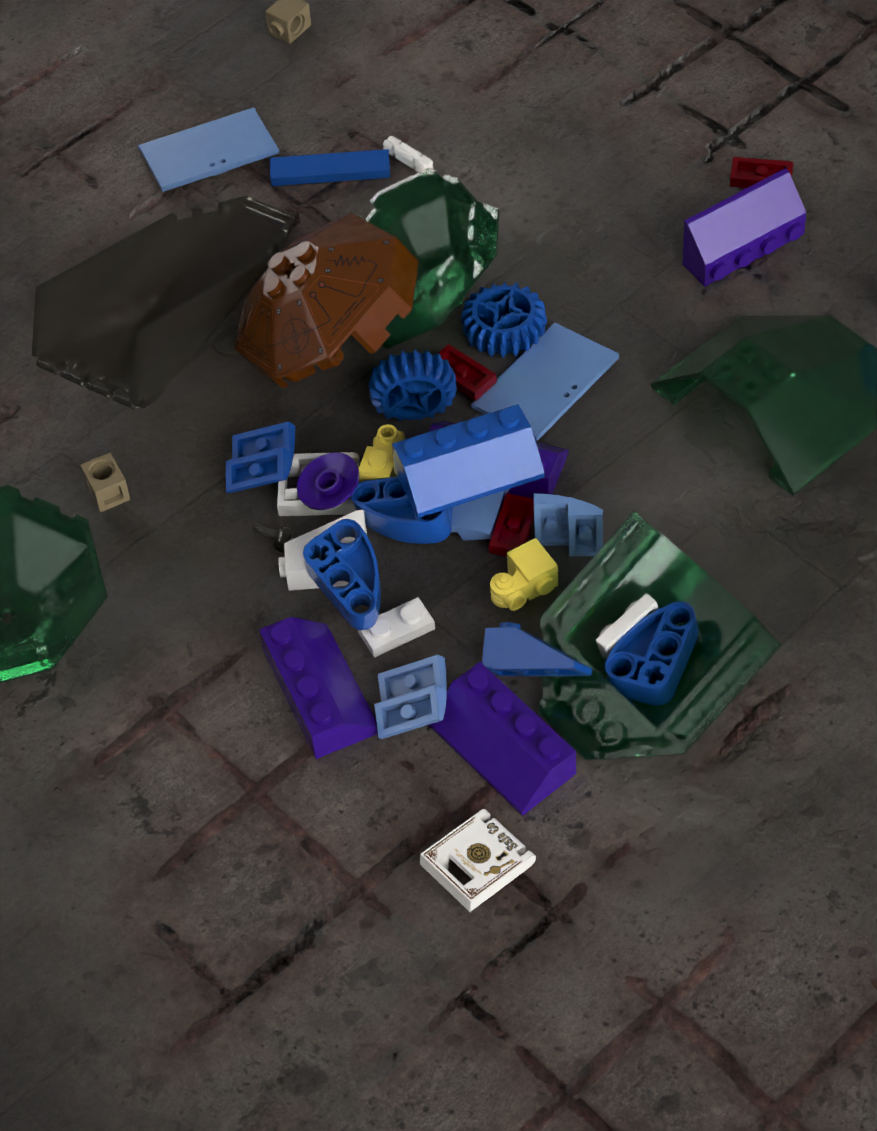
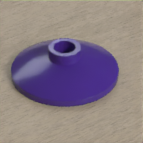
M334 452L317 457L303 469L298 478L297 494L299 499L305 506L314 510H328L342 504L353 494L358 485L360 477L358 466L350 456L344 453Z

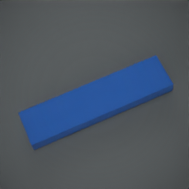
M389 149L270 158L271 186L390 178Z

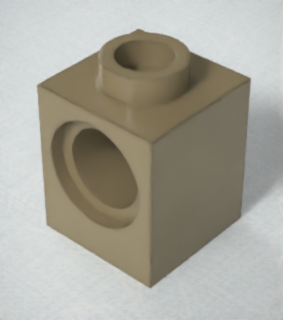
M278 0L265 11L268 33L289 44L311 26L309 3L303 0Z
M111 452L80 465L85 485L100 512L131 500L126 479Z

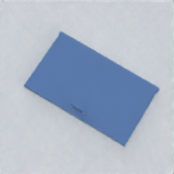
M254 107L138 145V150L142 153L162 192L279 154V148Z
M553 323L544 332L543 336L539 337L538 343L532 344L528 351H525L497 378V383L470 406L472 409L485 415L519 404L532 427L535 441H538L619 359V353L557 323Z

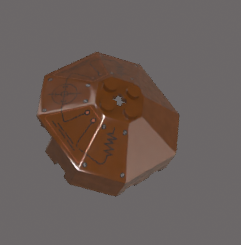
M353 213L300 235L283 252L276 253L271 257L268 263L269 268L244 300L234 350L259 373L266 375L282 389L288 387V384L282 379L284 377L288 381L298 382L315 374L316 369L313 367L314 365H317L322 371L339 366L344 359V354L340 347L350 335L372 354L391 335L385 328L394 317L398 315L404 320L412 310L419 261L395 236Z

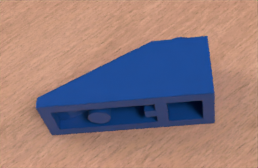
M502 622L499 628H485L482 664L496 676H591L592 668L540 638L521 630V625Z

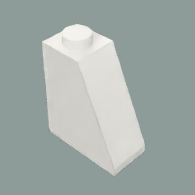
M364 510L354 511L284 543L285 557H279L280 578H287L289 591L319 588L306 571L303 557L305 545L342 519L355 520L367 534ZM345 537L340 542L351 543L355 538ZM338 581L333 586H346L348 582Z

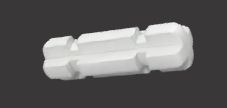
M389 136L387 140H384L383 150L389 149L391 156L395 155L396 159L415 169V171L422 175H427L429 171L433 170V161L430 158L422 155V153L406 143L401 142L398 138Z

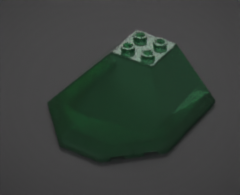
M740 316L651 383L653 390L675 405L707 381L746 410L776 464L770 469L769 478L791 495L799 492L877 429V348L832 316Z
M633 511L540 618V630L543 631V641L592 668L591 676H540L543 683L542 699H539V713L588 761L685 754L782 644L752 612L709 573L636 511ZM646 593L657 602L659 609L678 601L690 604L694 608L699 629L698 638L674 696L668 703L660 706L629 699L608 680L605 670L606 659L602 657L596 643V639L607 625L617 621L633 601L641 599ZM680 622L676 626L685 625L687 622ZM669 651L664 653L663 655L668 656L672 655L675 652ZM624 671L619 673L617 676H625L629 672Z

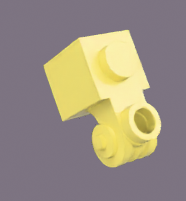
M390 424L383 425L378 429V433L373 439V447L367 446L358 468L360 472L359 483L367 480L397 477L394 471L392 443L405 440L403 431H398L395 426Z
M537 538L507 552L508 574L498 573L492 577L490 581L491 601L497 607L509 608L514 611L521 608L526 603L527 598L530 601L539 595H546L558 586V565Z

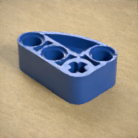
M398 477L360 482L351 495L356 511L364 510L366 525L385 537L406 543L429 544L442 542L451 533L453 507L418 518Z
M342 519L305 545L303 557L306 571L353 628L367 630L376 624L381 604V586L377 559L373 546L361 526L355 520ZM345 537L355 538L351 543L340 542ZM338 581L348 582L343 588L333 586ZM360 605L369 607L364 613L354 611Z
M678 601L657 609L642 618L619 639L605 663L610 688L615 694L655 706L664 705L672 699L699 634L695 611L690 604ZM680 622H687L685 625L676 626ZM669 651H674V652H675V653H673L672 655H668V656L663 655L664 653L669 652ZM621 672H629L625 676H617Z

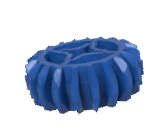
M505 281L501 286H496L492 282L489 289L480 286L479 292L471 293L469 301H465L461 315V324L465 338H468L470 346L478 348L479 353L488 350L490 357L495 353H500L502 358L507 353H512L516 357L519 350L528 351L530 345L538 343L539 337L543 336L545 332L547 315L545 314L543 301H540L538 293H531L529 286L520 289L518 282L513 286H508Z
M416 348L412 353H405L402 350L401 355L390 354L388 360H380L379 366L373 368L368 383L370 400L372 405L376 407L377 413H384L386 419L396 417L399 422L403 419L413 421L416 419L422 420L426 417L433 418L436 412L444 413L446 406L452 405V399L456 396L457 390L455 373L448 360H442L440 354L431 355L429 350L418 353Z

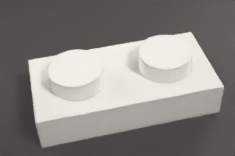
M646 593L641 599L633 601L617 621L607 625L596 639V643L602 657L606 660L613 647L628 630L642 618L659 609L657 602Z
M419 597L378 615L377 622L372 628L358 630V633L375 658L435 630V621Z

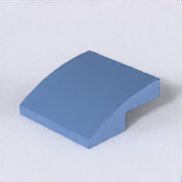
M509 489L454 506L452 508L451 533L458 532L463 541L491 539Z
M534 494L535 538H537L542 546H569V556H603V509L571 497Z
M437 654L378 674L381 702L374 704L378 738L384 739L443 720L447 698V676L444 657Z

